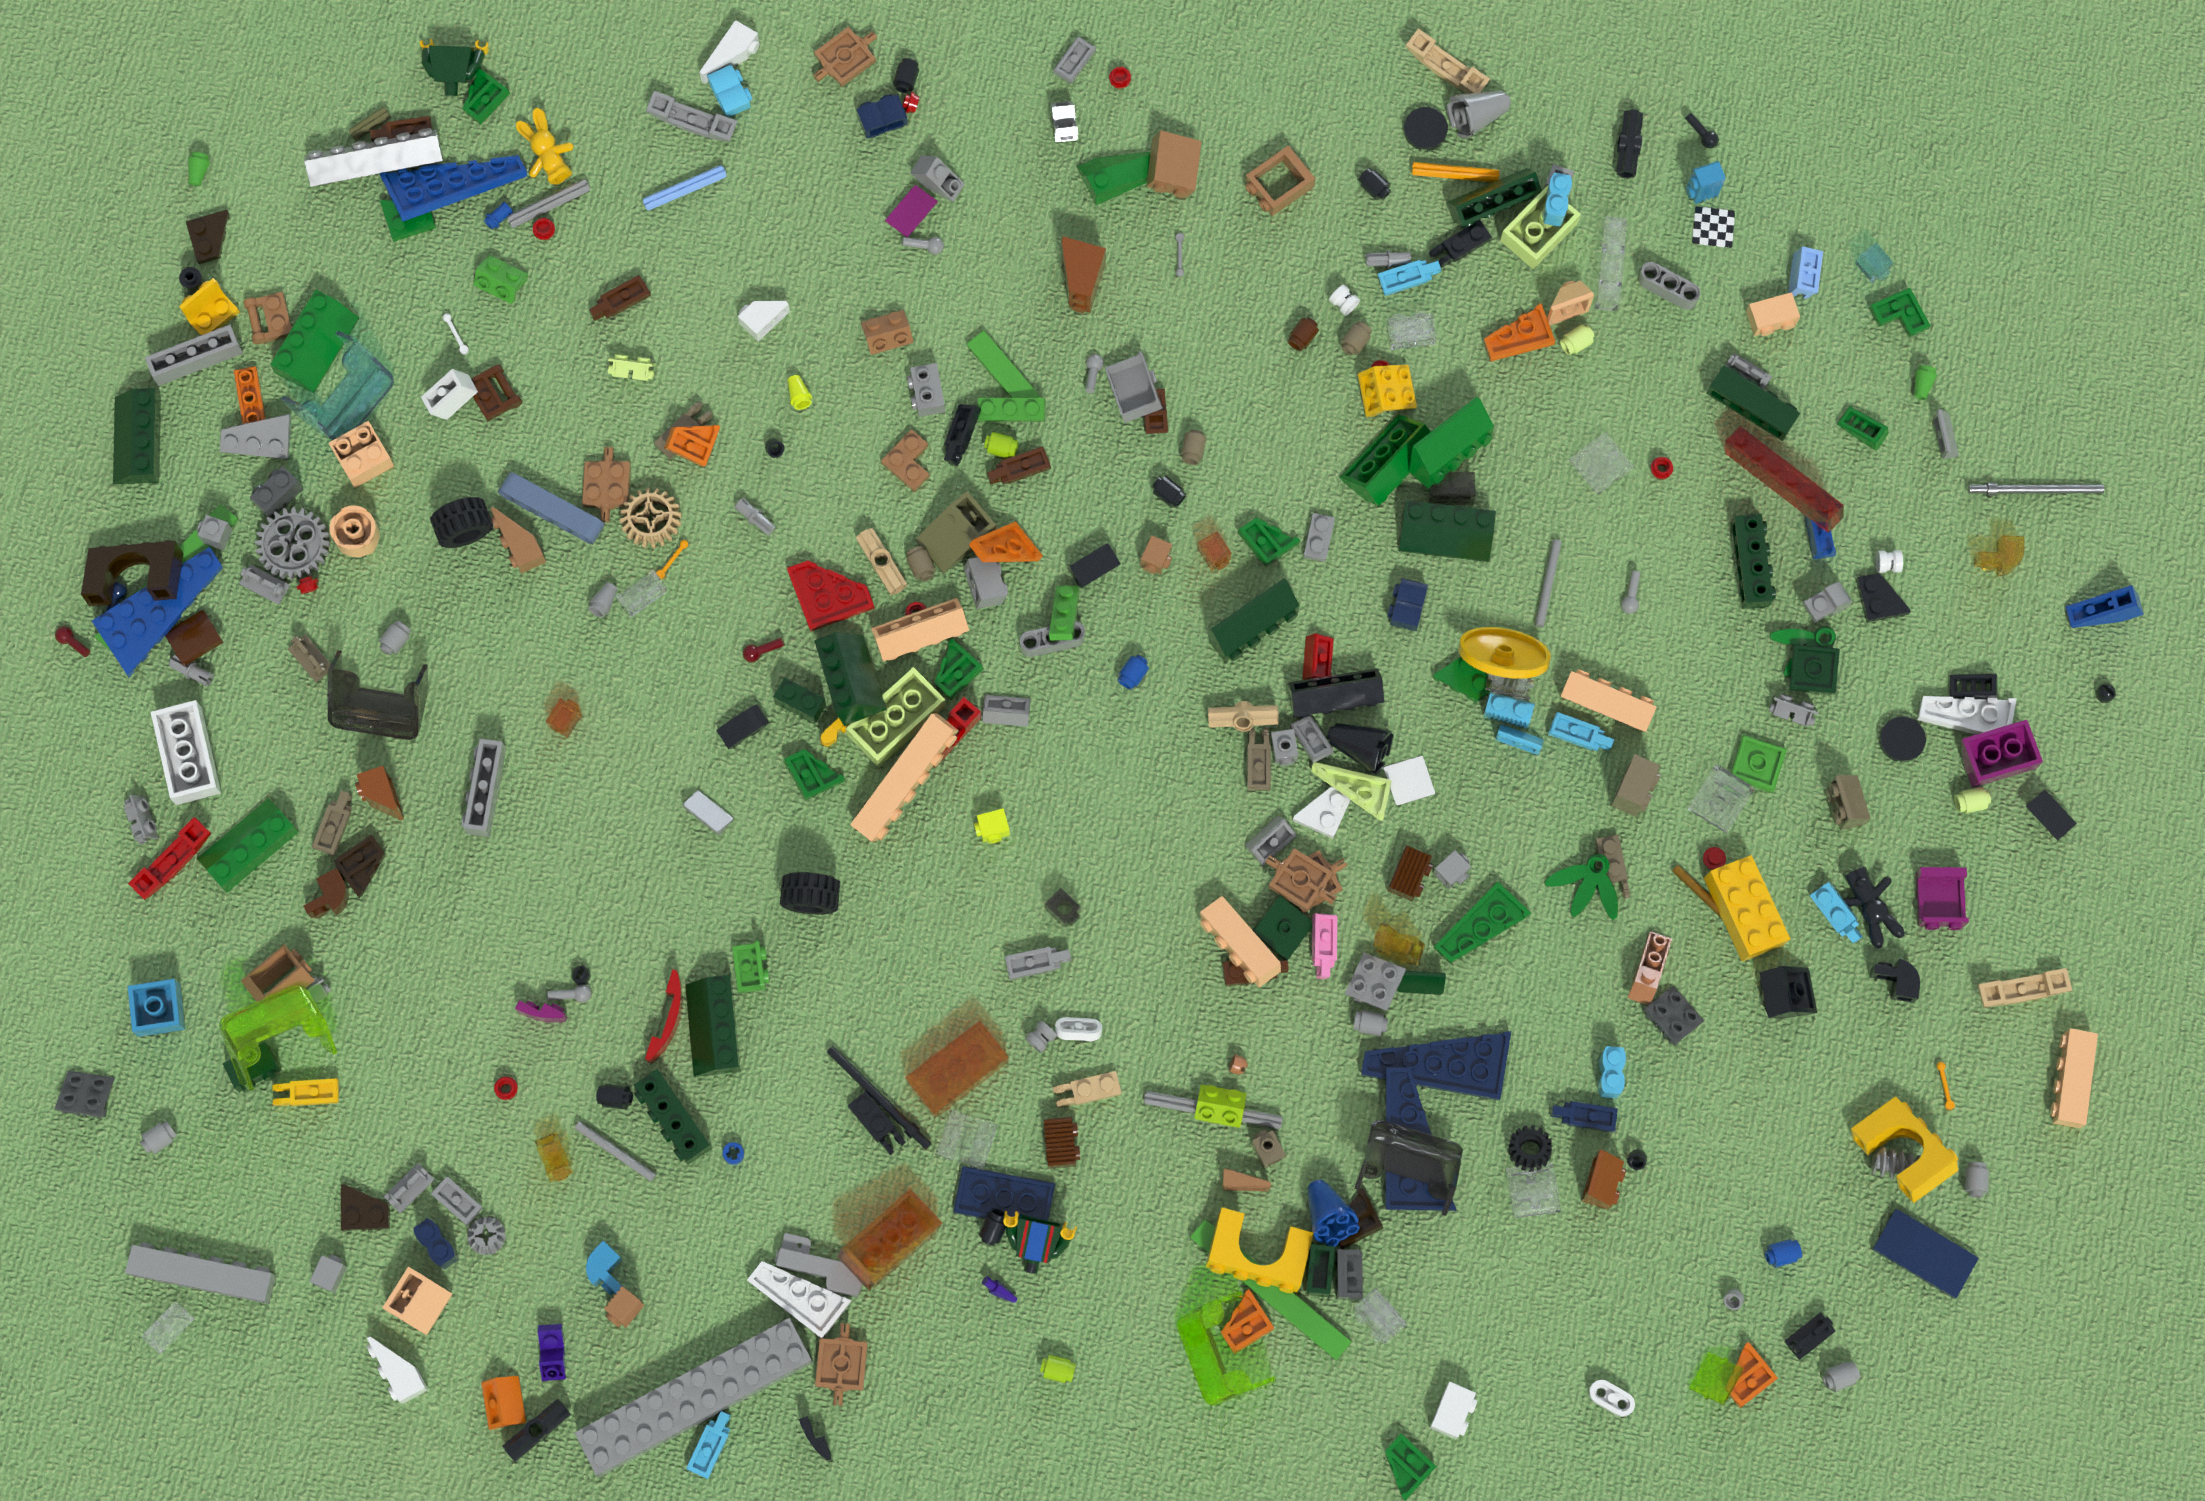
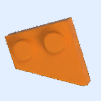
M721 426L672 427L664 449L704 467L708 462Z
M1250 1289L1245 1292L1242 1301L1221 1331L1222 1337L1233 1354H1236L1274 1330V1326Z
M1747 1342L1735 1365L1725 1391L1741 1408L1775 1382L1778 1377L1752 1345Z

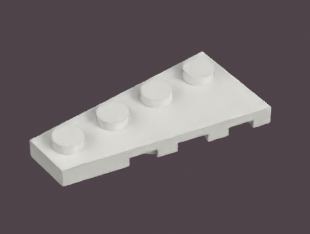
M1923 696L1917 720L1977 735L2012 724L2017 698H2008V700L1987 698V700L1974 699V697L1953 699V697Z
M763 1261L747 1279L749 1283L822 1339L852 1302L848 1298L791 1275Z

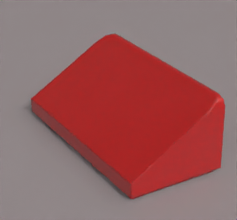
M1316 633L1306 636L1303 680L1331 676L1334 638Z

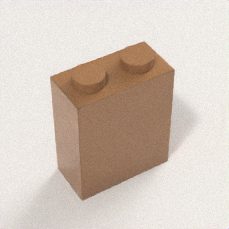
M1160 130L1152 138L1146 187L1153 188L1154 191L1159 193H1172L1178 198L1190 196L1196 189L1202 141Z

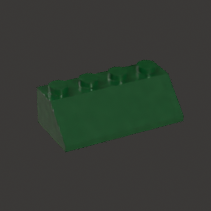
M155 388L131 389L115 397L113 484L159 483L161 396Z
M1405 500L1399 552L1489 562L1496 511Z
M1283 578L1210 629L1209 643L1225 663L1230 659L1232 662L1242 656L1243 650L1248 647L1250 649L1254 648L1261 642L1260 638L1266 634L1269 636L1279 630L1280 624L1285 621L1289 623L1298 616L1297 613L1300 605L1288 581Z
M834 632L814 640L835 712L844 726L887 710L864 635Z
M731 976L706 977L685 984L694 1077L741 1072Z

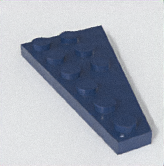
M1511 1031L1470 1038L1464 1037L1436 1041L1420 1045L1414 1044L1405 1047L1365 1051L1361 1076L1386 1080V1067L1410 1068L1416 1086L1500 1101Z
M1386 1067L1385 1210L1457 1211L1411 1069Z

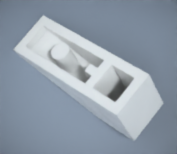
M735 20L700 70L701 81L707 83L708 74L729 65L735 67L746 61L751 54H755L760 46L758 33Z

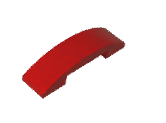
M193 817L178 833L180 836L148 868L144 867L128 883L144 900L168 883L194 857L211 835V832L196 817Z
M672 969L666 989L667 995L673 997L662 1037L660 1039L652 1036L645 1059L650 1064L655 1062L666 1050L674 1037L680 1021L683 993L677 970Z

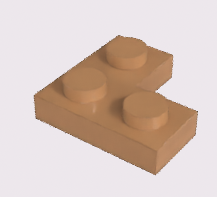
M911 429L881 460V464L914 493L930 477L929 473L915 462L927 449L928 443Z

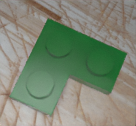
M1911 288L1873 303L1869 307L1879 327L1899 319L1909 337L1928 330L1931 326Z

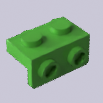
M489 255L476 268L474 286L512 304L515 301L516 292L526 283L528 274Z
M759 940L754 941L755 943L732 946L738 994L766 990L765 983H770L768 969L763 967V960H767L766 948L761 946Z

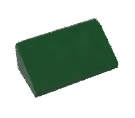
M1405 971L1397 992L1442 995L1446 974L1440 972Z

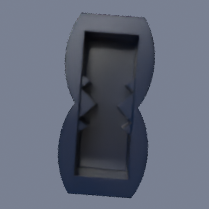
M888 94L883 96L878 102H865L856 109L857 117L866 139L879 136L887 131L902 128L908 124L906 113L898 95L892 96Z
M1403 578L1400 584H1395L1392 597H1396L1395 605L1390 604L1387 618H1391L1390 625L1417 632L1428 584Z
M426 1218L413 1228L417 1240L427 1248L430 1258L440 1268L445 1270L459 1260L455 1248L445 1239L441 1228L431 1219Z

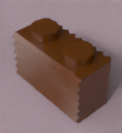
M1406 845L1387 891L1412 902L1415 896L1420 897L1425 886L1421 884L1424 875L1428 877L1433 867V864L1430 863L1432 856Z
M1072 1117L1044 1119L1048 1169L1076 1167V1160H1080L1079 1146L1074 1145V1137H1078L1077 1122L1072 1123Z

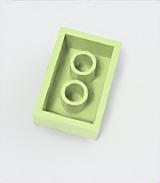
M1548 185L1503 230L1500 240L1532 269L1578 224L1581 215L1568 203V209L1560 227L1544 224L1543 211L1547 201Z

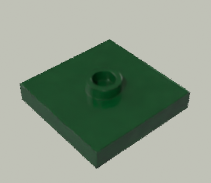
M1794 644L1789 690L1835 695L1840 649Z
M1277 895L1252 930L1263 943L1281 958L1288 961L1312 928V921L1281 895Z

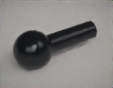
M1692 113L1685 117V120L1702 137L1701 142L1704 147L1712 149L1718 145L1719 137L1715 132L1708 131Z

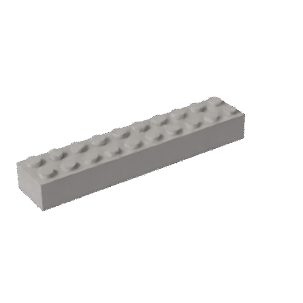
M788 1318L574 1433L593 1471L600 1478L714 1417L721 1411L729 1409L811 1365L813 1362L791 1319Z

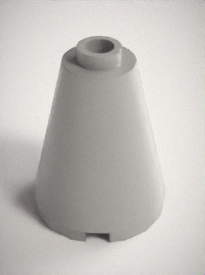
M1503 91L1454 95L1449 98L1451 103L1447 104V114L1452 128L1456 127L1459 131L1456 134L1465 139L1473 136L1509 110L1511 101L1509 96Z

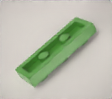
M978 398V407L981 408L978 417L979 422H1045V398Z
M1056 586L1049 631L1050 640H1073L1080 594L1079 586Z

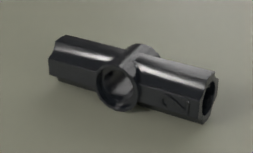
M1630 109L1624 111L1622 131L1619 135L1617 146L1619 156L1616 175L1621 178L1629 179L1636 176L1638 155H1640L1642 146L1641 129L1643 113L1639 112V110Z
M556 1399L537 1417L529 1420L525 1427L502 1447L516 1463L539 1442L544 1441L554 1429L572 1414L559 1399ZM536 1424H540L543 1428L541 1435L533 1437L531 1435V1428Z

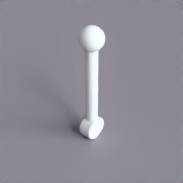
M445 313L443 320L448 323L460 346V353L463 355L468 354L469 349L463 344L451 321V315Z

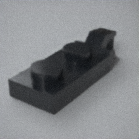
M958 405L944 443L946 445L944 460L951 466H959L963 458L962 454H965L981 412V408L978 406Z

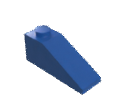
M2132 585L2066 606L2072 628L2123 622L2144 615L2139 594Z

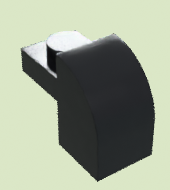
M1899 959L1894 967H1892L1891 963L1878 962V965L1875 964L1871 968L1870 978L1893 981L1891 1000L1915 1003L1919 999L1920 977L1916 968L1911 963Z

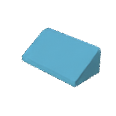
M1502 724L1495 738L1496 741L1535 755H1539L1544 741L1542 738Z

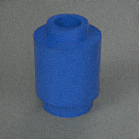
M1136 655V657L1130 656L1118 673L1117 681L1129 690L1137 687L1149 670L1147 660L1139 655Z
M1788 1239L1768 1245L1767 1251H1765V1258L1769 1265L1772 1264L1774 1268L1797 1262L1798 1259L1802 1258V1250L1797 1240L1792 1241Z

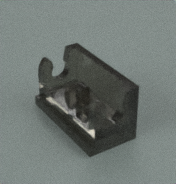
M1475 472L1447 473L1440 483L1433 484L1428 488V503L1474 505L1476 495Z

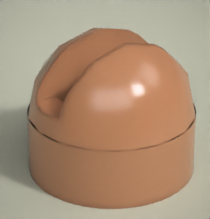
M1234 1054L1229 1066V1072L1238 1075L1243 1074L1246 1071L1245 1068L1248 1067L1246 1059Z

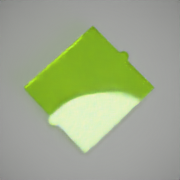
M1708 1352L1689 1389L1702 1395L1705 1400L1711 1399L1724 1406L1743 1368L1729 1362L1726 1357L1721 1358Z

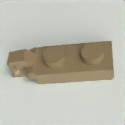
M341 790L337 802L332 800L331 804H328L314 839L313 849L332 856L336 855L352 814V807L349 806L352 799L350 793Z

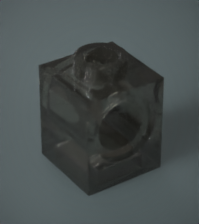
M1062 888L1045 903V910L1064 928L1068 924L1072 926L1081 917L1079 914L1081 906ZM1061 905H1068L1071 911L1068 914H1061L1058 908Z

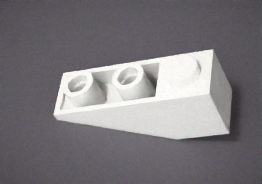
M372 1337L367 1338L370 1344L366 1347L372 1358L377 1357L380 1363L377 1369L383 1380L388 1379L391 1385L388 1391L394 1401L398 1399L400 1403L404 1404L428 1391L416 1367Z

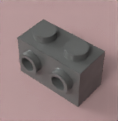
M282 466L279 470H274L263 485H259L253 490L250 499L266 517L273 519L275 517L274 512L279 513L303 488L299 481Z

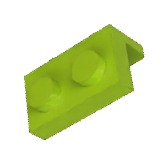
M1201 1084L1194 1118L1196 1120L1240 1128L1247 1093Z

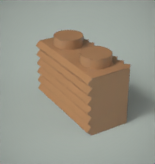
M620 1287V1291H617L611 1302H607L608 1306H604L607 1312L605 1317L618 1328L621 1324L627 1328L644 1305L627 1289Z

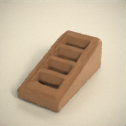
M1223 1168L1222 1190L1270 1191L1271 1182Z

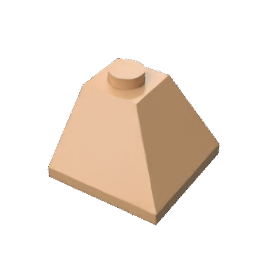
M1581 280L1575 283L1574 281H1569L1561 286L1547 317L1550 326L1589 312L1594 294Z

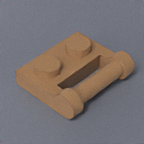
M283 292L259 298H248L243 301L245 309L248 310L253 331V344H262L288 336L292 326ZM263 307L269 332L262 333L256 308Z

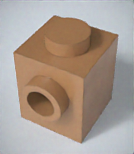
M1151 536L1140 559V566L1143 567V570L1150 574L1158 573L1161 575L1164 568L1168 569L1173 558L1170 556L1172 544Z

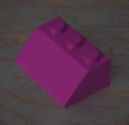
M2027 719L1961 740L1964 768L1972 788L2037 769L2043 763Z

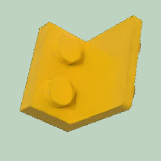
M214 278L204 282L196 293L187 296L179 306L188 323L200 335L223 327L240 313L238 308L223 293Z
M1408 365L1374 366L1358 373L1366 417H1374L1385 411L1417 408Z

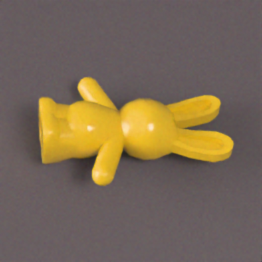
M535 108L533 110V120L537 132L526 122L518 121L516 123L518 132L530 142L532 151L539 156L530 169L529 175L534 178L543 168L547 173L549 183L557 185L572 175V171L565 164L560 154L573 150L574 146L570 142L555 146V138L548 131L544 111L540 108Z

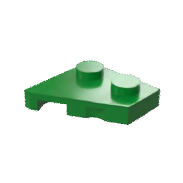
M1462 657L1433 675L1435 681H1441L1450 686V689L1464 694L1474 702H1478L1490 694V691L1493 692L1495 690L1487 675L1483 671L1469 665Z
M1402 1434L1384 1451L1404 1501L1410 1497L1437 1467Z

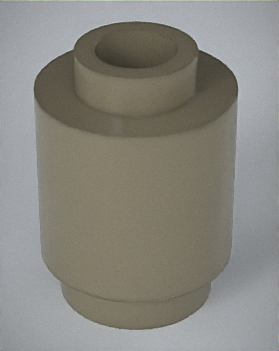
M1360 321L1353 324L1340 341L1342 350L1351 356L1353 354L1359 355L1371 338V328Z
M1190 430V432L1184 434L1180 454L1184 463L1198 465L1200 460L1203 459L1207 440L1203 432Z
M918 546L906 553L908 557L906 561L916 580L921 579L924 582L934 576L933 573L936 569L927 550H924L922 546Z

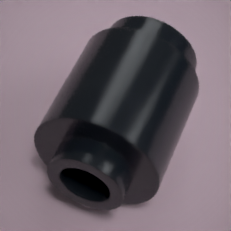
M904 58L898 64L893 80V85L897 91L908 93V91L914 90L919 73V64L915 60Z
M1368 168L1358 179L1361 183L1360 186L1375 200H1384L1391 192L1389 189L1391 184L1377 170Z
M194 267L183 269L179 275V281L185 292L189 295L196 293L205 282L200 271Z
M1168 476L1164 478L1159 477L1152 486L1154 488L1153 494L1170 507L1177 508L1187 495L1183 492L1184 489Z
M600 1085L597 1090L596 1101L598 1104H602L603 1107L626 1110L633 1102V1092L630 1091L628 1086Z
M991 1208L990 1212L986 1213L978 1234L982 1238V1242L988 1245H995L1001 1242L1006 1229L1003 1222L1005 1211Z

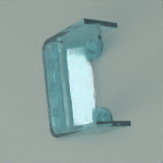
M337 331L335 334L349 347L342 358L343 367L349 374L324 404L320 406L312 400L301 404L285 396L281 398L304 422L330 441L360 426L394 384L393 375L355 337L341 331Z

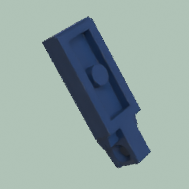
M1571 1101L1570 1103L1565 1102L1564 1107L1553 1105L1550 1117L1562 1119V1124L1567 1126L1614 1133L1618 1109Z

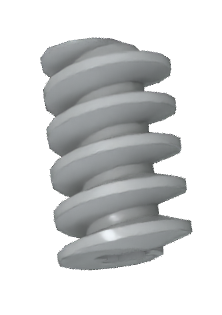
M1882 1146L1878 1152H1875L1871 1175H1874L1876 1170L1879 1169L1880 1177H1883L1886 1171H1888L1890 1179H1893L1895 1174L1901 1173L1915 1163L1921 1155L1914 1159L1913 1153H1908L1905 1157L1903 1151H1899L1896 1155L1894 1149H1890L1886 1153V1148Z

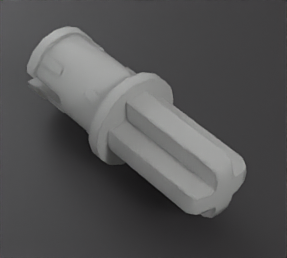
M1387 250L1386 253H1367L1365 260L1367 266H1387V268H1390L1391 266L1411 263L1410 252L1391 253L1390 250Z
M745 498L740 499L735 505V510L742 514L749 524H755L766 535H770L775 530V525L762 515V510L756 509Z
M173 655L169 661V666L183 673L185 678H192L206 687L212 683L209 678L213 679L214 674L198 667L196 662L183 666L177 655Z

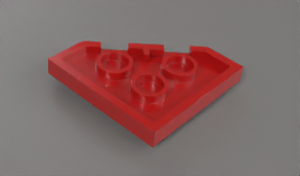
M808 560L787 568L810 632L875 609L868 588L862 583L854 582L839 573L826 570Z

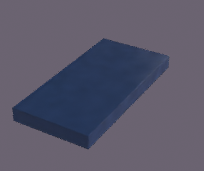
M962 1166L953 1213L984 1219L986 1213L990 1212L991 1208H997L1007 1211L1010 1217H1014L1015 1211H1017L1019 1215L1049 1220L1055 1183Z
M1894 1209L1872 1248L1876 1253L1953 1299L1958 1297L1979 1259L1977 1256L1898 1209Z

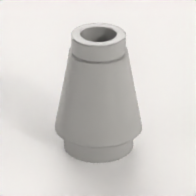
M605 583L589 601L588 610L600 618H603L605 614H609L618 589L611 583Z

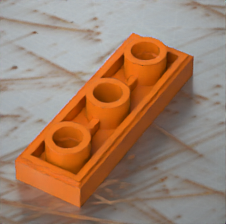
M253 366L234 370L242 423L266 419L257 367ZM249 398H253L251 402H247Z

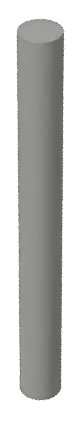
M1556 539L1552 541L1535 626L1541 628L1545 624L1562 541Z
M581 1121L575 1126V1130L652 1182L656 1177V1173Z

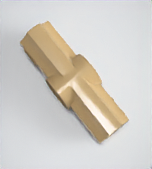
M874 529L862 531L856 537V540L890 596L903 591L907 587V583ZM879 558L887 560L885 565H877L875 562Z
M1240 701L1234 707L1208 708L1209 727H1234L1238 731L1245 732L1251 730L1253 726L1279 725L1278 705L1253 706L1247 701Z

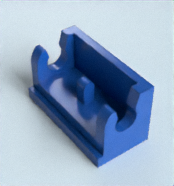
M1815 508L1809 509L1805 515V522L1812 558L1835 557L1836 549L1833 543L1828 509L1823 508L1819 512H1816Z

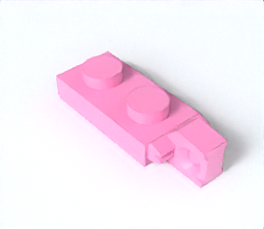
M1319 913L1312 915L1313 966H1317V979L1326 980L1330 978V968H1333L1335 961H1337V915Z

